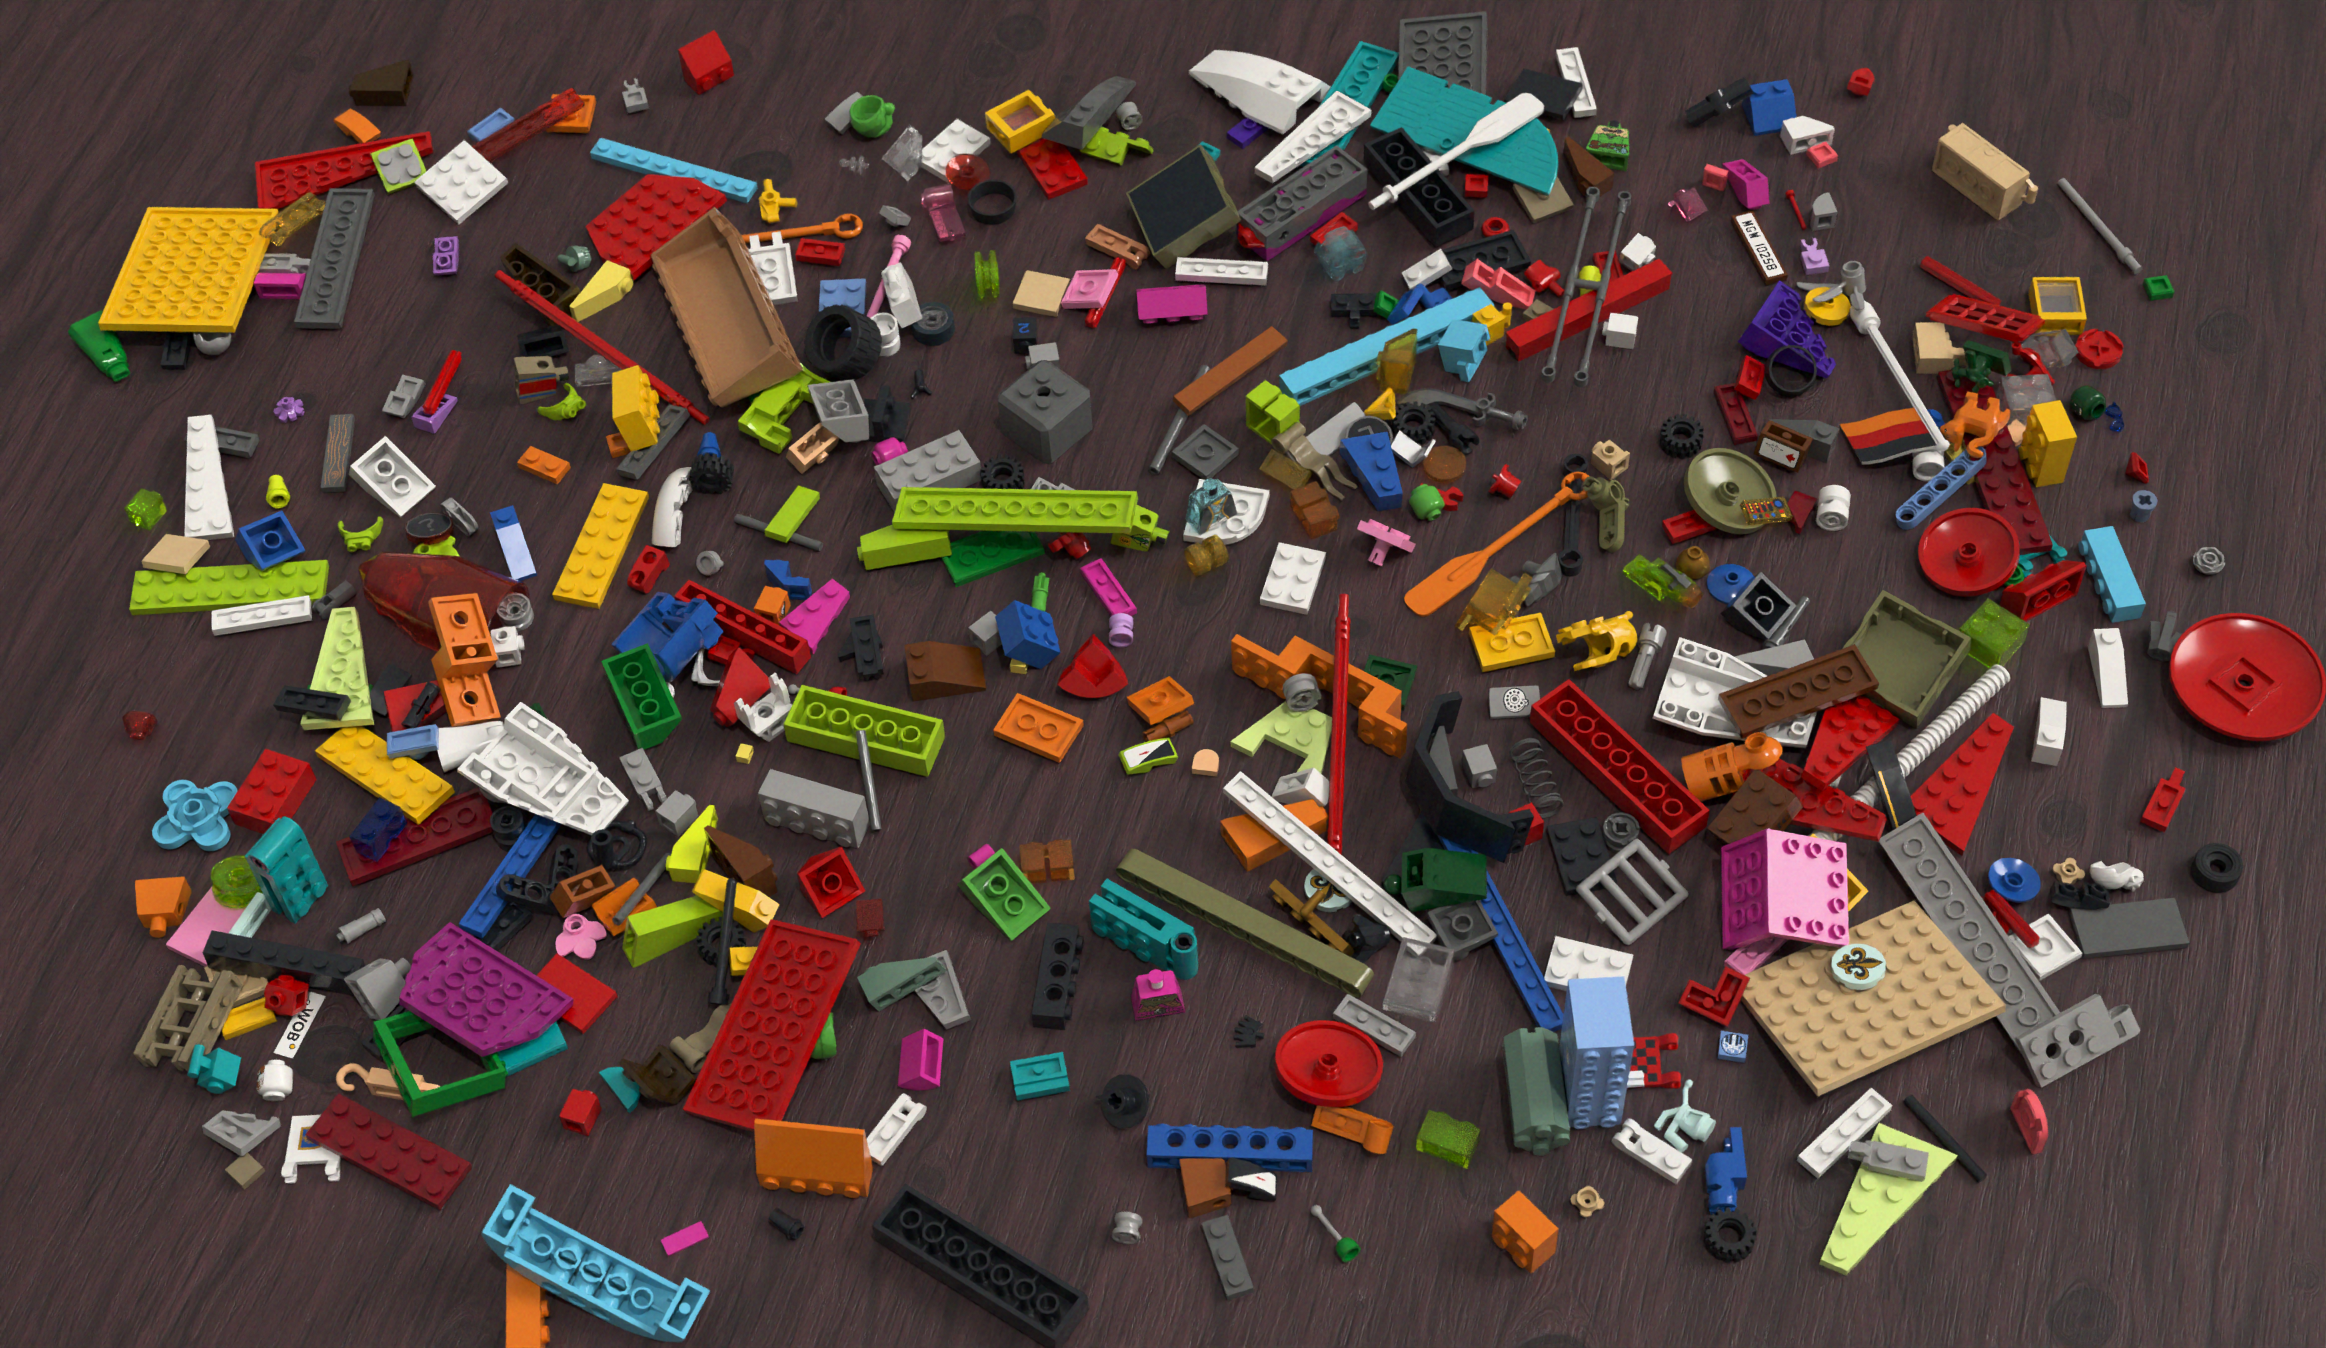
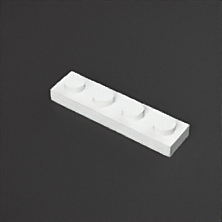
M1578 47L1556 50V59L1562 78L1583 84V89L1572 106L1574 118L1596 115L1597 108Z
M1177 257L1175 280L1266 285L1268 262Z
M308 595L212 611V632L216 636L311 621L312 607L310 597Z
M1870 1088L1800 1153L1797 1161L1815 1177L1819 1178L1849 1150L1851 1141L1858 1142L1891 1111L1892 1105Z

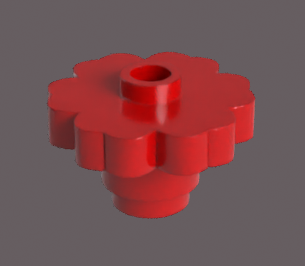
M1059 532L1060 534L1048 543V547L1053 553L1064 547L1069 555H1073L1076 560L1091 549L1090 541L1081 532Z

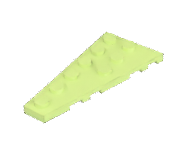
M355 607L332 609L310 687L312 690L348 695L351 703L340 721L303 715L301 726L304 730L374 725L359 614Z
M1878 1123L1871 1140L1872 1142L1877 1141L1929 1152L1924 1181H1917L1870 1171L1867 1166L1861 1163L1822 1255L1820 1265L1847 1275L1868 1253V1250L1878 1240L1880 1241L1894 1223L1896 1224L1922 1197L1931 1184L1935 1183L1941 1177V1174L1956 1161L1958 1155Z

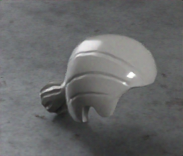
M193 332L196 347L207 355H219L230 346V332Z

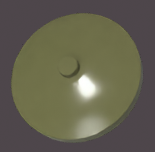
M1726 448L1705 450L1698 454L1686 469L1684 489L1688 501L1702 519L1722 531L1734 534L1753 533L1765 526L1772 517L1771 513L1775 512L1776 507L1772 506L1773 511H1770L1768 508L1767 512L1749 514L1750 510L1745 505L1748 502L1754 504V501L1760 503V501L1766 502V500L1773 502L1774 499H1777L1775 487L1765 470L1753 459L1738 451Z

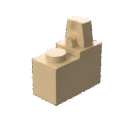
M1915 323L1912 341L1917 374H1938V371L1951 370L1954 367V359L1959 358V366L1968 365L1964 349L1952 347L1951 340H1949V332H1945L1944 323Z

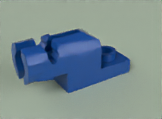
M1730 1127L1728 1138L1723 1140L1724 1153L1710 1154L1706 1163L1705 1177L1707 1193L1709 1194L1710 1214L1715 1215L1716 1211L1720 1209L1724 1212L1725 1208H1730L1731 1212H1734L1737 1207V1192L1745 1188L1747 1173L1741 1127Z

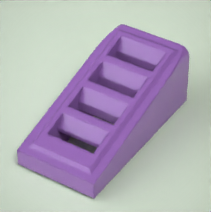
M444 394L442 400L446 401V403L440 402L439 406L441 408H437L433 415L425 414L421 406L411 417L414 427L435 434L457 403V397Z

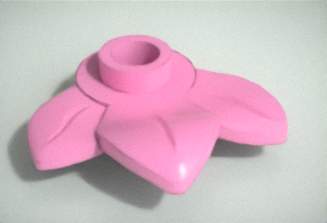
M572 914L566 918L563 924V932L556 938L557 953L563 957L574 951L575 955L581 959H591L596 952V941L607 936L606 930L599 922L588 921L580 914ZM580 926V928L573 930L574 927Z

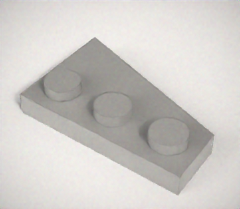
M947 950L927 957H936L945 966L947 971L914 990L945 1029L971 1020Z

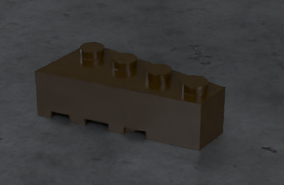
M517 243L512 245L500 257L507 274L512 279L521 281L567 315H572L569 306L581 293L577 285ZM536 310L549 327L558 325Z

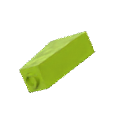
M893 524L860 536L861 546L857 547L859 561H864L866 570L952 555L949 530L894 529Z
M693 896L627 916L622 949L633 968L638 967L699 936L698 930L700 928L704 930L703 924L705 922L710 925V919L715 918V922H718L719 917L723 916V912L699 896Z

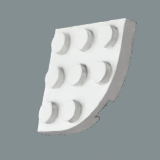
M1199 479L1183 534L1184 541L1223 546L1248 537L1259 527L1264 518L1270 491ZM1218 485V492L1213 496H1209V490L1215 489ZM1232 494L1237 515L1200 535L1204 509L1222 498L1224 499L1220 505L1223 506L1226 496ZM1210 506L1214 513H1217L1222 509V507L1217 508V510H1215L1216 506ZM1222 511L1214 516L1212 523L1216 522L1218 515L1222 514Z

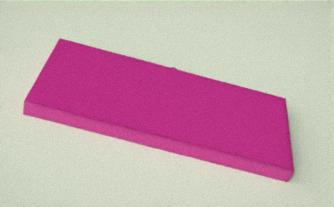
M702 1221L661 1239V1242L669 1257L709 1238Z

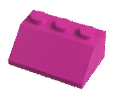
M1204 284L1136 289L1138 318L1143 319V323H1155L1157 318H1166L1167 322L1180 321V316H1189V320L1203 319V315L1208 314L1206 286Z

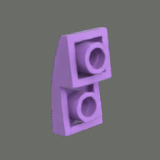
M457 236L435 238V254H433L434 276L457 274L459 260V240Z

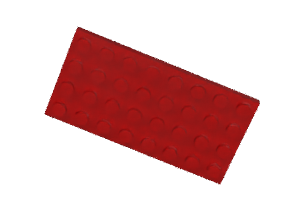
M770 919L683 1110L690 1115L755 1132V1119L782 1121L861 943L854 938Z

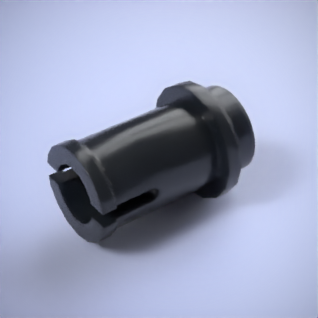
M779 1208L774 1209L768 1218V1223L786 1233V1237L789 1239H798L805 1228L801 1219H794Z

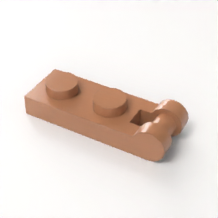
M1099 224L1085 238L1086 245L1114 258H1124L1126 260L1125 263L1135 270L1140 267L1142 260L1146 259L1151 253L1147 246Z

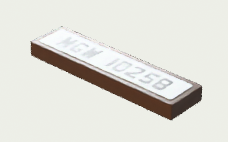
M1749 211L1733 215L1731 222L1765 285L1778 283L1779 280L1781 282L1786 281L1788 274L1754 212Z

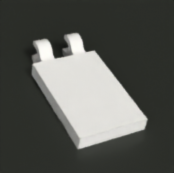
M781 231L772 233V246L761 247L758 235L749 236L751 249L748 250L773 305L798 302L789 243L783 244Z

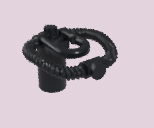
M629 819L627 822L613 820L605 830H597L592 834L587 843L586 850L592 861L595 862L596 867L602 865L605 870L610 868L614 870L616 868L625 869L634 866V864L640 861L646 849L647 838L645 833L637 828L633 820ZM612 827L619 828L632 835L635 834L639 838L637 852L631 859L625 860V862L620 860L628 853L630 842L624 836H612L607 831ZM619 841L624 843L625 846L617 855L614 852L613 843Z

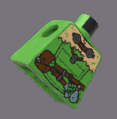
M1610 121L1608 126L1599 125L1596 127L1586 151L1609 169L1627 171L1629 131L1621 128V124L1617 121Z

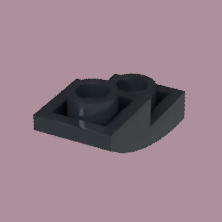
M389 663L370 692L372 710L387 717L384 691L406 687L412 674Z
M2054 881L2050 888L2051 902L2079 909H2104L2110 905L2109 891L2099 884H2090L2084 881L2079 890L2070 883Z

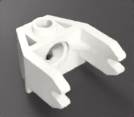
M776 673L768 678L771 693L755 702L751 707L748 704L744 705L742 698L734 702L737 717L757 736H761L768 742L785 731L783 724L792 707L787 686L782 678L778 679Z

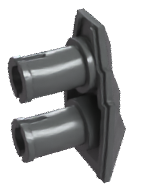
M1553 553L1542 565L1530 560L1526 561L1522 572H1524L1523 575L1532 577L1530 581L1513 576L1509 581L1508 587L1510 591L1522 594L1525 606H1529L1533 602L1537 603L1541 598L1547 596L1561 580L1562 571L1557 554Z

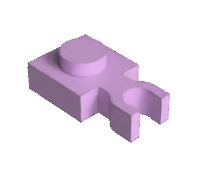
M1816 238L1812 239L1811 246L1807 245L1805 240H1801L1800 247L1802 252L1800 259L1805 274L1828 272V260L1824 249L1817 250Z

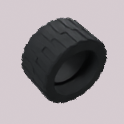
M836 304L828 306L821 312L819 311L814 319L811 320L805 333L804 351L808 362L815 369L842 381H856L864 377L877 363L882 349L881 331L874 320L845 305ZM851 327L850 344L847 350L839 358L835 359L837 340L846 329Z

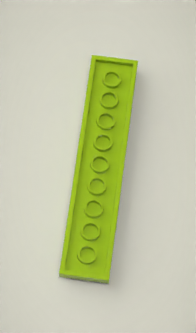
M902 487L892 523L894 529L1131 534L1138 495L1137 491Z

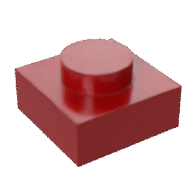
M1466 174L1465 197L1487 198L1488 175Z

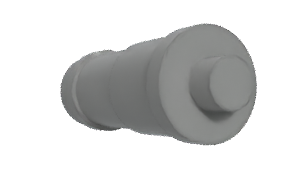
M377 908L361 918L339 927L340 933L336 936L340 942L345 940L349 944L367 931L382 925L386 920L380 909Z

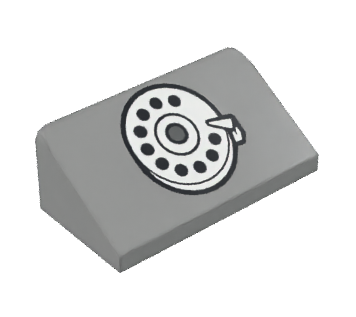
M1539 686L1489 688L1490 719L1530 717L1531 705L1540 700Z

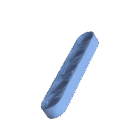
M1983 447L1976 448L1984 453L1978 461H1971L1969 459L1970 455L1965 449L1897 509V525L1907 530L1916 527L1985 466L1987 461L1985 449ZM1956 469H1962L1965 471V473L1960 476H1955L1952 474V472ZM1938 484H1945L1948 486L1947 489L1943 491H1938L1935 489V487ZM1921 499H1929L1931 501L1926 506L1918 504V501ZM1904 514H1912L1914 516L1909 521L1901 519V516Z

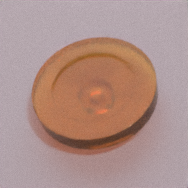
M1438 446L1431 449L1423 460V469L1430 479L1440 483H1450L1463 476L1466 470V459L1463 453L1454 447Z

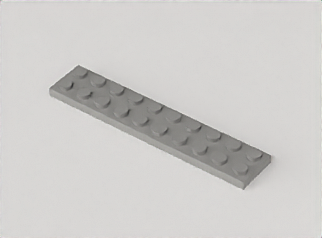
M1921 813L1882 836L1879 843L1929 918L2006 1004L2005 1012L1996 1017L2021 1053L2015 1037L2056 1016L2060 1011L1924 813Z

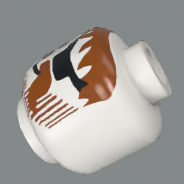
M270 1060L267 1065L258 1069L257 1092L263 1096L264 1100L282 1101L285 1099V1096L292 1092L293 1070L289 1066L284 1065L285 1062L282 1060Z

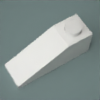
M2119 628L2093 629L2088 650L2101 708L2127 707L2124 649Z
M2041 697L2032 762L2053 766L2058 765L2063 750L2066 730V702Z

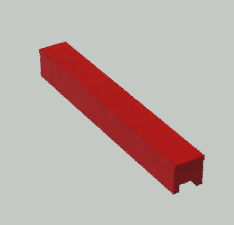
M1657 259L1609 282L1598 323L1610 318V313L1619 314L1670 289L1673 273L1660 259ZM1592 290L1569 302L1560 342L1591 327L1596 307V290ZM1562 305L1506 332V348L1508 350L1511 349L1516 354L1518 362L1553 345Z

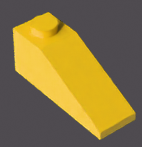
M704 869L701 871L692 892L723 912L728 878ZM737 882L733 919L753 933L766 928L770 919H773L779 904L762 892Z

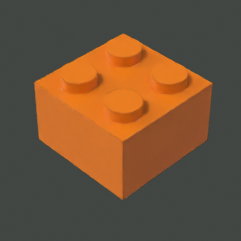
M1520 1191L1516 1192L1494 1211L1493 1240L1501 1249L1505 1248L1512 1255L1514 1262L1520 1268L1525 1267L1530 1273H1533L1555 1254L1559 1229Z

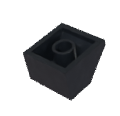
M1760 572L1747 581L1720 614L1738 631L1767 640L1797 605Z

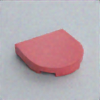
M2032 1090L2018 1091L2010 1109L2030 1152L2033 1155L2042 1153L2048 1138V1125L2043 1107Z

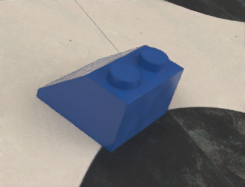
M1788 79L1750 85L1753 94L1742 100V107L1754 136L1781 132L1784 120L1797 118L1794 94Z
M283 511L239 528L235 538L245 558L261 571L306 551Z

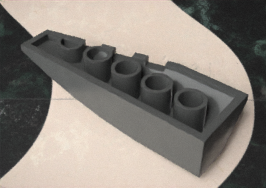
M1115 76L1100 83L1076 103L1062 111L1043 132L1042 138L1082 150L1136 86V81Z

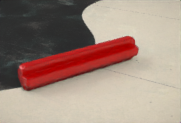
M1994 890L1985 893L1984 901L1993 911L1997 912V915L2028 948H2033L2040 943L2038 934L2001 895Z

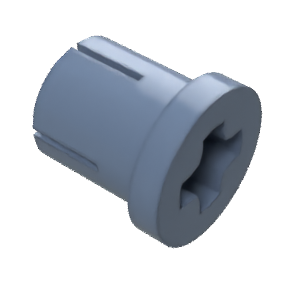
M2137 491L2132 498L2131 518L2137 522H2146L2150 518L2151 512L2156 508L2157 497L2150 491Z

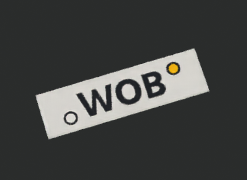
M308 991L307 1008L293 1015L274 1051L275 1054L293 1059L326 996Z

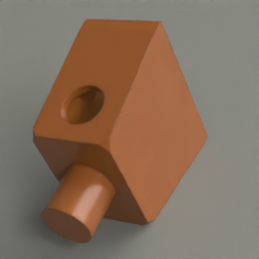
M1180 1159V1172L1189 1218L1207 1214L1231 1205L1230 1190L1235 1188L1225 1187L1226 1165L1224 1159Z

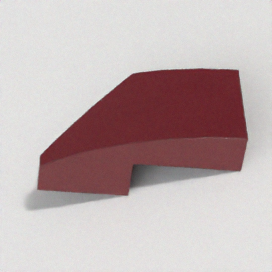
M1794 491L1787 503L1785 520L1795 525L1794 531L1800 534L1806 526L1808 517L1815 508L1818 499L1798 491Z

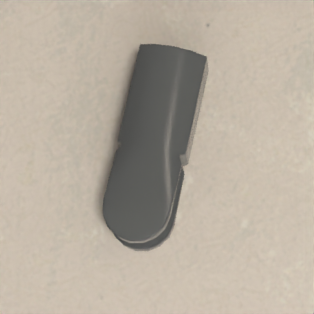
M345 580L330 593L316 600L312 605V610L316 613L319 612L322 619H327L330 617L332 609L342 606L356 595V591Z

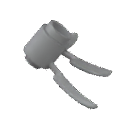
M1850 261L1843 265L1841 284L1796 282L1799 288L1807 291L1819 287L1830 288L1814 297L1812 300L1815 302L1828 301L1843 292L1850 296L1851 304L1856 311L1863 310L1865 307L1862 294L1866 289L1865 272L1860 262Z

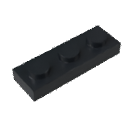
M284 685L273 705L277 711L340 721L351 700L348 695Z

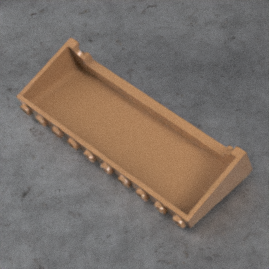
M715 207L651 254L654 261L652 266L657 274L660 275L658 280L662 287L666 289L664 294L672 304L670 309L678 318L676 323L684 332L683 339L691 348L689 353L697 362L695 367L703 376L701 382L709 391L708 398L714 406L725 407L790 379L803 371L743 237L736 227Z

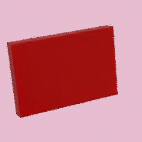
M556 954L536 975L573 998V1006L559 1019L582 1034L590 1028L618 996L616 991L559 954Z

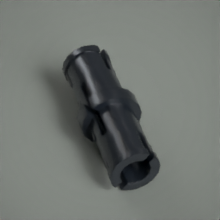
M427 682L418 698L412 701V708L401 725L406 729L417 728L425 714L427 715L431 711L430 706L441 689L437 685Z

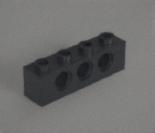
M1047 923L1032 1009L1033 1027L1065 1030L1066 1021H1071L1073 1006L1069 1004L1070 997L1075 998L1076 982L1073 979L1074 974L1078 975L1080 970V959H1077L1078 951H1083L1084 936L1079 934V925ZM1061 952L1067 953L1065 955H1058ZM1063 975L1061 978H1055L1054 976ZM1052 998H1060V999L1057 1000V1001H1051V1000H1050V999H1052Z

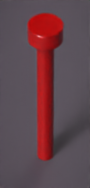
M1788 190L1785 193L1786 198L1790 199L1800 225L1805 230L1807 227L1794 199L1795 193L1793 190Z

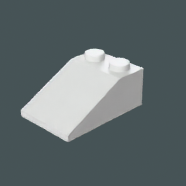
M386 436L350 466L349 475L367 493L400 518L436 487Z

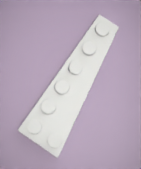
M1336 91L1255 166V174L1274 183L1370 118L1371 109Z
M212 415L188 417L184 537L204 540L234 537V530L228 507V496L225 490V479L221 467L214 419Z

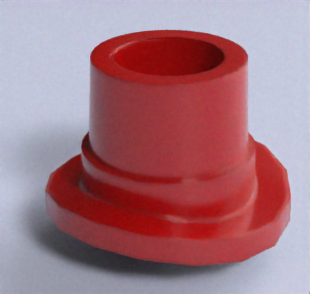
M1505 464L1499 476L1495 473L1492 476L1496 481L1488 492L1493 494L1497 491L1511 498L1521 480L1513 476L1508 471L1510 466Z

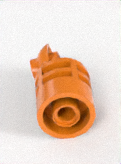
M1757 732L1748 736L1745 744L1736 747L1731 742L1683 756L1681 761L1687 787L1701 802L1735 793L1744 783L1742 775L1745 774L1744 770L1764 769L1773 765L1782 755V746L1776 739Z

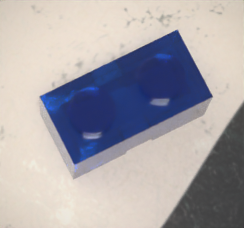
M379 797L350 834V839L357 853L376 862L379 861L389 848L388 844L392 838L396 839L407 825L401 807Z

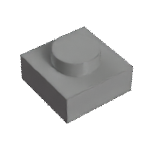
M883 205L879 212L886 218L885 221L895 227L898 225L908 226L911 217L896 207Z

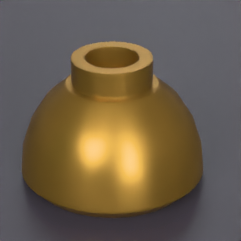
M1692 546L1679 554L1676 560V569L1680 574H1686L1689 579L1702 578L1709 572L1710 560L1703 550L1697 546Z

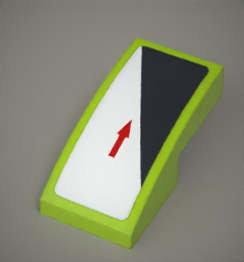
M1170 738L1144 742L1119 753L1127 774L1150 772L1152 766L1175 764L1178 759Z

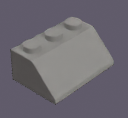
M854 380L808 385V391L822 426L845 442L857 443L861 440H869L868 413Z

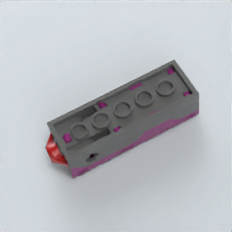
M1336 145L1238 211L1242 220L1236 224L1237 238L1240 244L1245 248H1251L1266 262L1365 196L1367 194V169Z

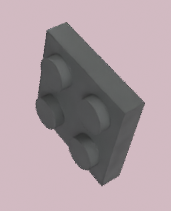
M1205 424L1172 451V458L1203 480H1210L1239 455L1238 447Z

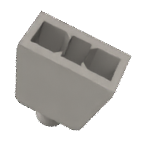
M401 958L395 964L391 960L377 959L350 974L344 980L368 1017L381 1020L385 1019L399 1003V996L402 988L405 986L403 977L409 973L411 965L404 958Z

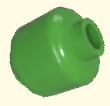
M1427 484L1415 488L1411 492L1409 499L1411 508L1417 518L1421 520L1428 519L1433 521L1441 516L1440 511L1445 505L1437 488Z

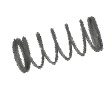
M1534 738L1523 739L1516 742L1509 750L1510 757L1515 761L1514 768L1520 772L1519 780L1524 783L1523 791L1528 794V803H1531L1530 795L1542 796L1533 804L1535 808L1547 807L1560 801V805L1555 810L1539 814L1541 818L1553 816L1562 809L1564 804L1559 793H1550L1556 788L1557 784L1551 781L1546 782L1551 778L1552 772L1543 770L1548 762L1547 760L1539 759L1544 752L1541 749L1540 741ZM1535 742L1538 744L1537 748L1529 749L1520 756L1513 755L1514 749L1524 743ZM1539 750L1541 751V754H1540L1538 757L1534 758V759L1527 760V761H1519V760L1529 759V758L1535 756V755L1539 752ZM1538 761L1545 762V765L1538 770L1523 772L1532 763ZM1517 762L1528 763L1521 770L1517 768ZM1544 772L1550 774L1543 781L1527 783L1530 778ZM1521 773L1532 774L1526 781H1523L1521 778ZM1526 784L1537 785L1530 792H1527L1525 789ZM1554 784V787L1545 793L1531 794L1542 785ZM1556 800L1546 805H1540L1547 801Z

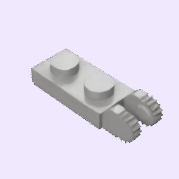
M643 748L619 757L639 799H642L648 811L654 809L653 802L648 796L657 793L661 803L667 799L662 784Z

